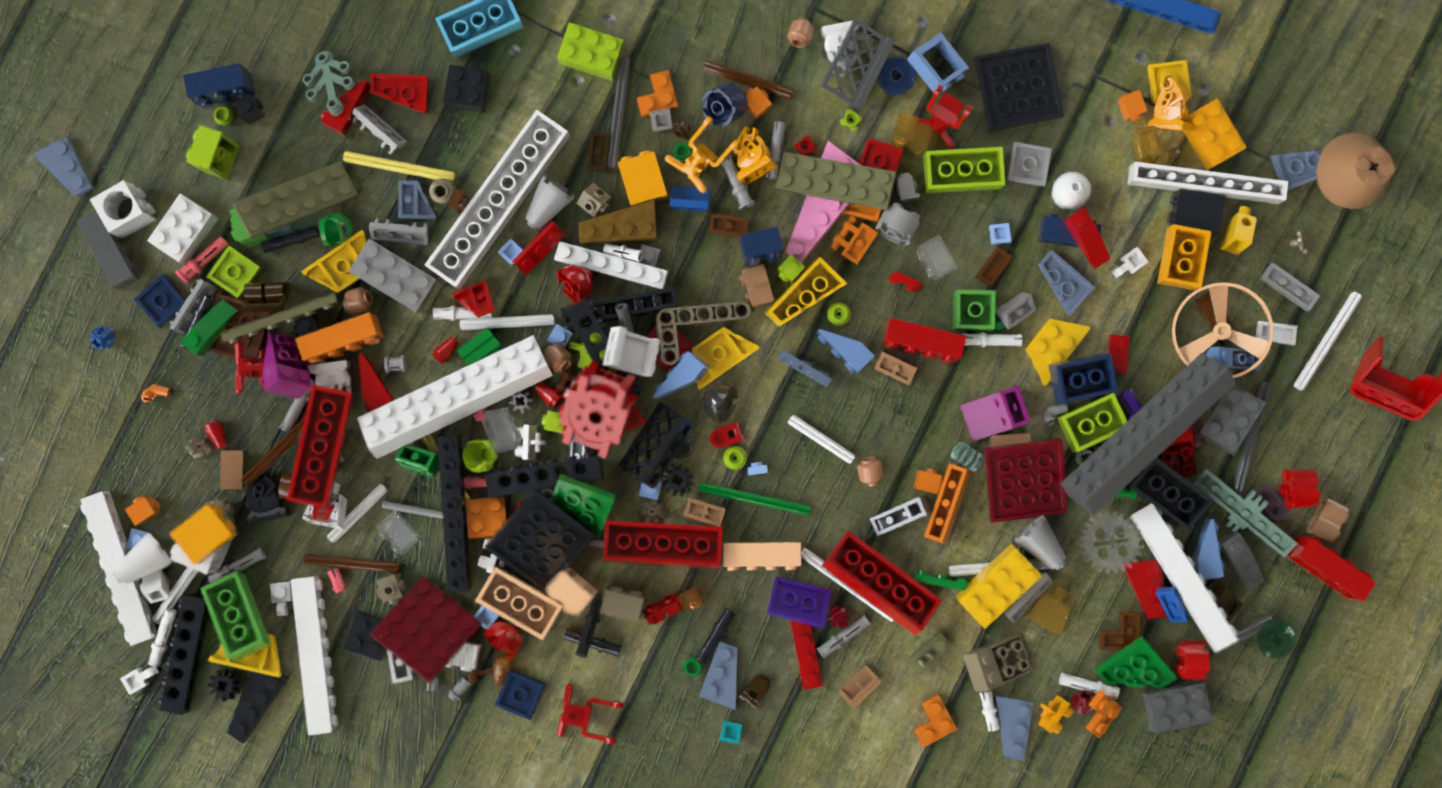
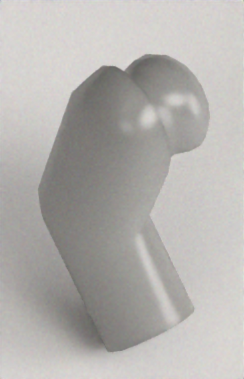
M1067 404L1048 407L1043 415V422L1048 426H1052L1058 414L1068 413Z

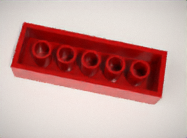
M312 385L287 501L330 508L354 399L353 393Z
M606 521L603 561L604 563L720 569L723 527Z
M850 531L841 536L821 565L913 635L923 631L942 602L940 598Z

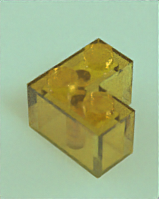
M899 112L889 142L899 148H910V151L917 154L925 153L934 127L918 123V117Z

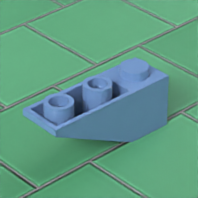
M821 329L817 332L819 335L817 338L824 345L828 344L832 348V354L838 359L841 357L846 362L844 365L850 372L855 371L858 373L874 357L862 342Z
M1209 347L1203 352L1228 369L1246 370L1259 359L1242 349ZM1260 364L1252 371H1260Z
M688 351L683 353L678 359L679 363L677 366L668 371L666 380L655 388L653 397L663 398L699 382L710 366L694 352Z
M1214 519L1204 520L1192 558L1195 565L1193 569L1197 574L1200 573L1204 580L1224 577L1223 572L1225 571L1224 562L1220 558L1222 548L1220 542L1217 541L1216 535L1218 533V526Z

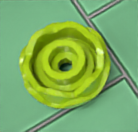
M841 302L834 303L827 311L829 322L835 326H843L851 318L850 308Z
M731 446L725 451L723 461L729 469L739 470L746 464L747 455L743 448Z

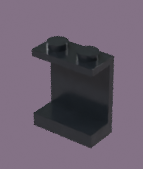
M1179 189L1171 196L1170 204L1172 205V210L1168 214L1167 223H1169V226L1175 224L1211 231V237H1215L1220 232L1225 197Z

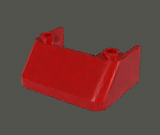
M1379 336L1363 354L1350 388L1351 394L1357 398L1408 420L1417 421L1422 419L1442 398V372L1437 377L1422 374L1412 381L1380 367L1383 362V337Z

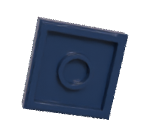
M162 274L134 300L156 326L162 328L175 316L176 312H180L179 310L186 301V298Z
M510 669L494 706L530 721L546 684Z

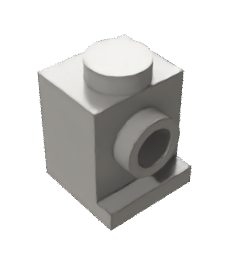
M910 173L900 174L895 180L899 203L918 200L920 194H915L918 191L916 180H913Z

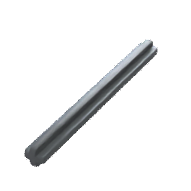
M621 57L619 63L607 157V168L616 169L618 163L630 69V58Z
M1259 382L1256 393L1258 399L1267 402L1270 383ZM1264 410L1244 440L1232 487L1235 492H1244Z

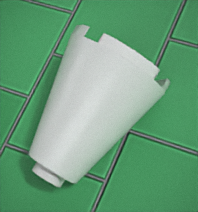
M150 533L144 535L114 568L115 573L113 576L119 584L122 582L125 585L172 563L166 552L160 548V544Z

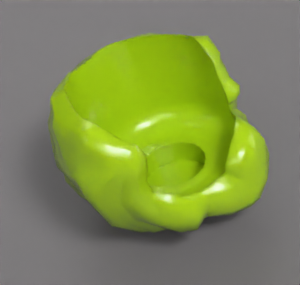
M491 439L468 441L462 452V460L466 469L477 473L490 470L498 457L496 454L497 443Z

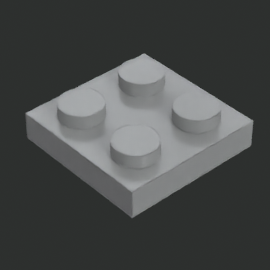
M1014 142L1007 181L1044 187L1046 185L1052 148Z

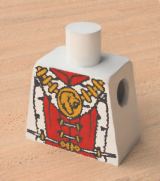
M335 483L329 509L308 505L302 519L311 524L343 530L347 499L338 494L341 485Z

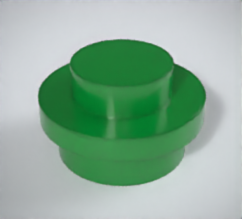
M686 143L677 144L673 149L674 158L680 162H686L685 160L692 155L691 147Z
M690 657L685 660L683 670L686 675L695 677L701 673L702 663L695 657Z

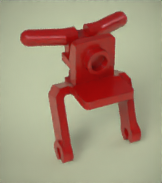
M939 85L926 106L927 111L932 114L930 120L913 116L910 118V123L928 127L940 135L949 149L955 148V143L946 132L948 126L958 129L973 107L969 105L961 118L957 119L964 108V104L948 93H944L936 105L934 102L943 89Z
M241 340L235 342V364L237 365L235 391L237 394H242L244 391V378H258L260 385L264 387L262 375L266 348L259 351L258 358H243V342Z
M567 684L562 706L563 713L560 716L557 736H564L567 724L581 726V734L584 737L615 745L617 738L587 731L592 704L597 703L622 709L624 703L593 697L587 700L585 706H580L577 703L571 704L573 685Z

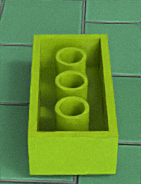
M1003 147L926 151L923 155L925 193L1002 189L1005 186Z

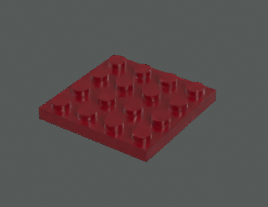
M1061 438L984 448L989 519L991 523L1067 513L1066 492L1061 486V483L1065 480L1064 450Z
M422 576L370 633V636L427 683L431 684L476 633L482 623L427 578Z

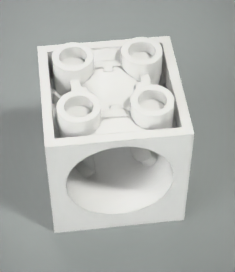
M125 180L90 199L107 231L123 239L156 220L154 216L155 210L144 199L146 195L142 188L136 187L133 183ZM128 198L132 199L133 207L131 213L126 218L119 219L118 208L120 204Z
M233 538L201 564L193 565L179 545L175 543L171 549L172 556L170 560L204 574L216 573L222 566Z

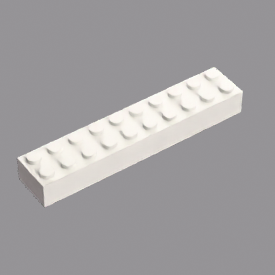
M536 110L428 259L425 266L460 290L569 139L568 131Z
M533 335L362 415L357 420L369 450L378 459L553 375Z

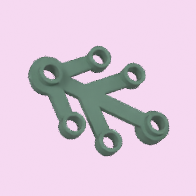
M322 51L315 58L316 66L311 73L303 76L302 81L307 87H312L316 83L315 79L321 71H323V75L314 89H309L305 95L310 102H316L326 85L329 99L326 108L331 115L338 116L343 112L344 106L336 97L333 82L343 86L346 90L353 89L355 82L351 77L343 78L331 72L330 68L332 67L340 70L344 75L349 74L351 66L348 62H338L334 60L333 55L329 51Z

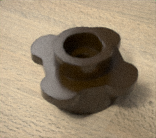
M684 121L675 122L672 128L674 134L679 138L688 139L691 127Z

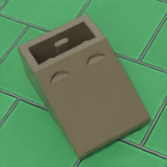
M1020 634L963 654L975 692L990 691L1033 671Z

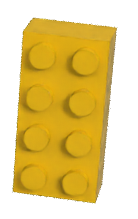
M1011 543L968 583L965 590H960L955 597L985 629L1037 582L1042 575Z

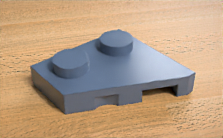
M398 180L399 220H436V215L418 181Z

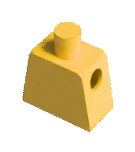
M1241 206L1239 212L1229 220L1220 246L1221 250L1239 255L1252 244L1257 219L1250 215L1251 208Z

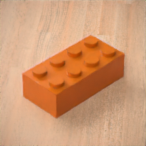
M368 312L296 338L295 340L303 361L310 364H322L326 362L327 358L333 357V359L344 356V352L350 350L351 352L363 349V345H376L380 343V339L385 337L378 317Z

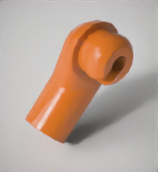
M153 384L143 391L141 399L148 403L159 395L169 397L171 388Z

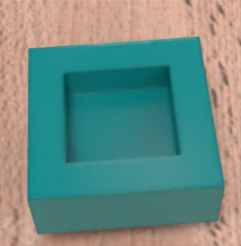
M723 720L720 741L739 744L742 723Z

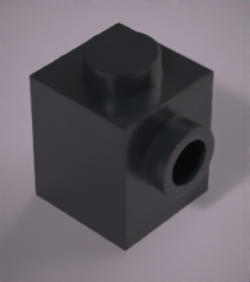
M251 94L234 102L239 115L247 124H251L266 116L262 110L264 106L261 100Z
M314 314L298 318L294 321L295 325L293 326L297 337H302L322 329L318 316Z

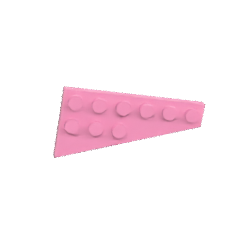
M827 142L821 159L860 165L831 142ZM807 196L785 252L789 256L792 254L799 262L803 263L850 204Z

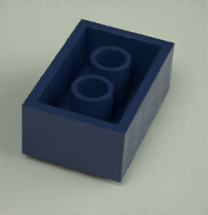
M240 63L183 75L187 98L202 108L212 107L215 103L228 104L231 100H240L249 94L255 95L252 75Z
M778 226L739 237V247L744 266L751 268L765 261L768 264L774 263L782 257L784 248Z
M1100 353L1048 364L1055 402L1068 403L1118 392L1112 354Z

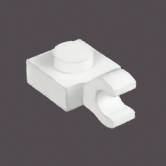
M1136 247L1120 258L1123 264L1113 270L1112 273L1116 278L1127 270L1133 274L1149 261L1140 249Z
M291 582L270 584L271 603H277V616L288 615L287 602L293 601Z
M155 666L143 672L140 668H137L120 679L129 695L149 685L147 679L159 673V670Z

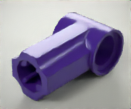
M1131 388L1116 396L1126 413L1127 421L1144 407Z

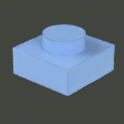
M1009 223L989 226L991 245L1011 242Z
M510 239L498 253L513 266L514 263L512 261L522 249Z
M556 324L547 341L554 345L561 344L566 348L573 333Z
M762 462L751 463V467L747 468L748 475L768 473L767 465H763Z
M662 481L658 482L654 490L642 483L639 496L658 500Z
M131 528L126 547L132 549L144 535L150 532Z
M482 605L474 617L487 630L499 615Z

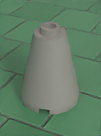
M546 175L541 177L525 216L526 224L533 229H541L575 198L573 194L571 196L566 194L569 190L554 179L546 180Z
M1043 515L1033 520L1034 523L1024 527L1013 540L1051 570L1054 568L1058 570L1066 564L1064 561L1066 556L1047 519Z

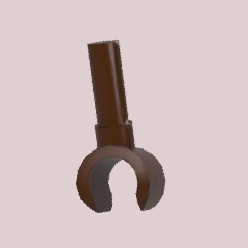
M494 667L479 671L472 670V672L468 673V682H478L479 675L495 672Z

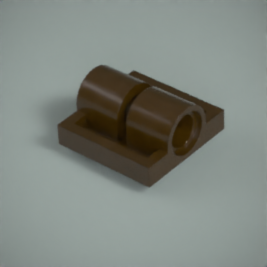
M289 282L246 283L244 285V312L284 311L290 291Z
M1211 579L1205 586L1207 591L1210 590L1214 594L1216 606L1223 609L1227 616L1225 620L1229 623L1244 604L1237 599L1235 594L1221 586L1214 579Z

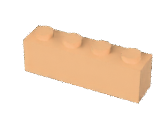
M800 542L723 543V567H727V570H739V567H747V570H758V567L766 566V570H777V566H785V570H797V566H801Z

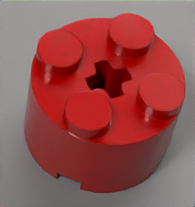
M1313 469L1283 470L1282 485L1278 486V493L1280 496H1283L1285 507L1291 509L1317 506L1320 499V490H1316V483H1319L1318 476Z
M1181 640L1180 644H1176V655H1179V663H1176V675L1181 676L1182 680H1208V677L1205 676V673H1209V650L1204 649V645H1207L1206 641Z

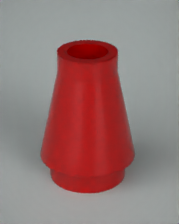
M450 336L449 339L433 350L432 357L442 365L445 362L448 363L459 342Z
M540 382L535 388V392L541 396L549 407L557 408L564 399L561 391L545 385L543 382Z
M216 420L204 425L206 429L204 432L213 442L216 449L228 445L223 423L220 424V421Z

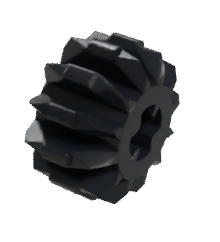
M673 464V472L669 469L666 470L669 477L662 476L663 479H668V482L662 483V486H670L666 489L667 493L673 488V496H676L677 490L683 496V488L690 492L686 484L694 485V482L687 481L688 478L694 477L693 474L686 476L690 469L687 467L682 472V464L679 465L678 471H676V466ZM675 475L683 478L680 486L672 482V479H675Z
M224 668L222 671H215V675L210 676L212 683H209L208 687H213V690L209 694L216 693L215 700L221 698L223 702H226L228 698L233 700L235 699V694H240L241 691L237 687L243 686V683L238 682V679L241 678L240 675L234 676L236 670L229 672L228 668ZM225 682L228 684L226 688L223 687Z

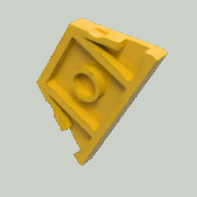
M363 230L359 231L302 270L301 273L331 290L341 293L360 280L359 277L350 273L349 270L366 244L365 232Z
M1048 319L1028 344L1025 350L1031 358L1032 365L1035 371H1037L1043 386H1046L1051 380L1048 364L1066 361L1091 329L1089 326Z
M722 327L692 348V352L710 366L699 382H697L699 391L759 350L760 347Z
M268 634L272 645L236 662L227 659L222 644L219 650L208 659L210 662L279 678L282 676L276 638L271 634Z

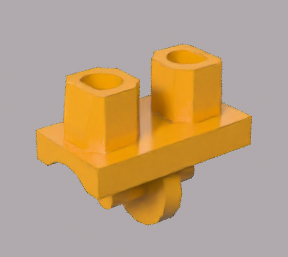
M1056 695L1054 700H1050L1047 706L1041 703L1040 707L1044 711L1040 715L1042 718L1038 724L1048 732L1058 734L1063 728V725L1059 722L1061 717L1069 718L1074 711L1069 706L1070 703Z

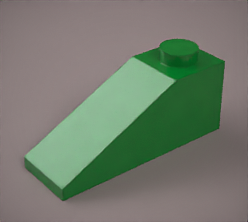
M222 299L191 328L181 341V344L195 355L204 356L237 314L238 310Z

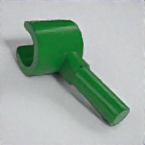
M995 305V319L997 320L995 321V330L999 332L1004 329L1005 325L997 315Z

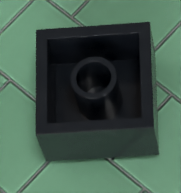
M449 64L443 99L444 104L449 108L484 113L491 77L488 71Z

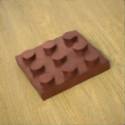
M216 294V300L212 306L213 308L224 299L238 310L237 314L223 331L273 313L272 311L244 312V301ZM267 327L260 329V333L250 337L248 334L242 335L243 358H258L267 333ZM220 334L208 351L235 359V342H223Z

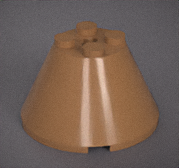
M1347 133L1332 139L1323 148L1320 157H1318L1320 159L1316 175L1318 176L1317 183L1322 194L1331 203L1338 207L1360 209L1373 204L1384 194L1395 171V166L1389 153L1376 139L1363 133Z

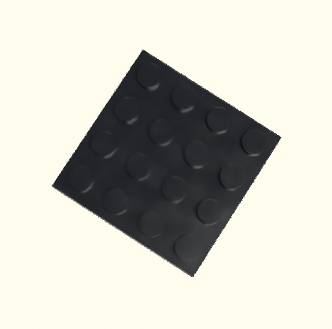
M1049 43L974 57L988 132L1064 117Z
M535 488L485 545V549L546 593L548 591L546 589L560 572L568 568L595 538V533Z

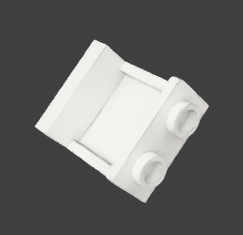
M612 327L603 365L641 377H652L656 368V356L660 350V339L644 337L629 332L623 327Z

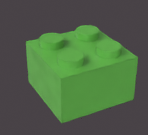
M956 290L953 292V331H992L995 329V291Z

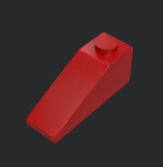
M362 80L353 89L339 97L338 99L344 106L343 112L338 116H333L325 109L321 115V123L346 136L353 123V118L356 117L352 112L354 108L362 105L370 89V84Z
M1085 207L1063 221L1093 269L1098 268L1111 259L1096 224Z
M364 353L359 354L362 396L365 400L363 404L366 410L371 412L395 399L368 356Z

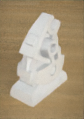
M852 21L822 26L820 32L822 37L825 38L824 46L831 63L834 59L833 54L836 55ZM857 25L854 29L855 38H858L856 33L860 29ZM852 42L847 43L845 49L848 56L854 54L855 50ZM856 55L848 57L850 67L854 66L857 60ZM844 59L839 60L837 63V67H841L842 71L847 70Z
M344 360L308 365L310 374H316V386L344 391L346 387V392L352 391L351 375L347 371L350 368V361Z

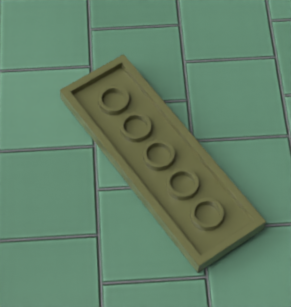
M784 152L775 189L888 211L896 172Z
M340 161L233 202V207L249 238L252 239L356 198L358 194Z
M332 292L284 309V311H279L225 330L221 333L223 342L229 341V343L241 340L242 335L248 334L250 337L260 333V329L267 327V330L278 327L281 321L285 320L286 323L297 320L298 315H312L316 313V309L321 307L324 310L334 307L335 302H337L336 294Z

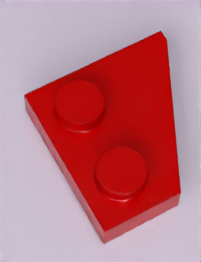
M486 279L452 293L454 299L477 318L496 311Z

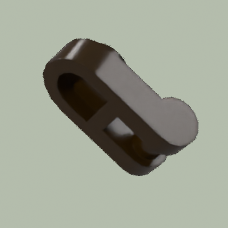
M761 673L756 674L738 698L741 701H746L749 707L754 710L770 688L768 676ZM751 690L757 693L754 698L749 695Z

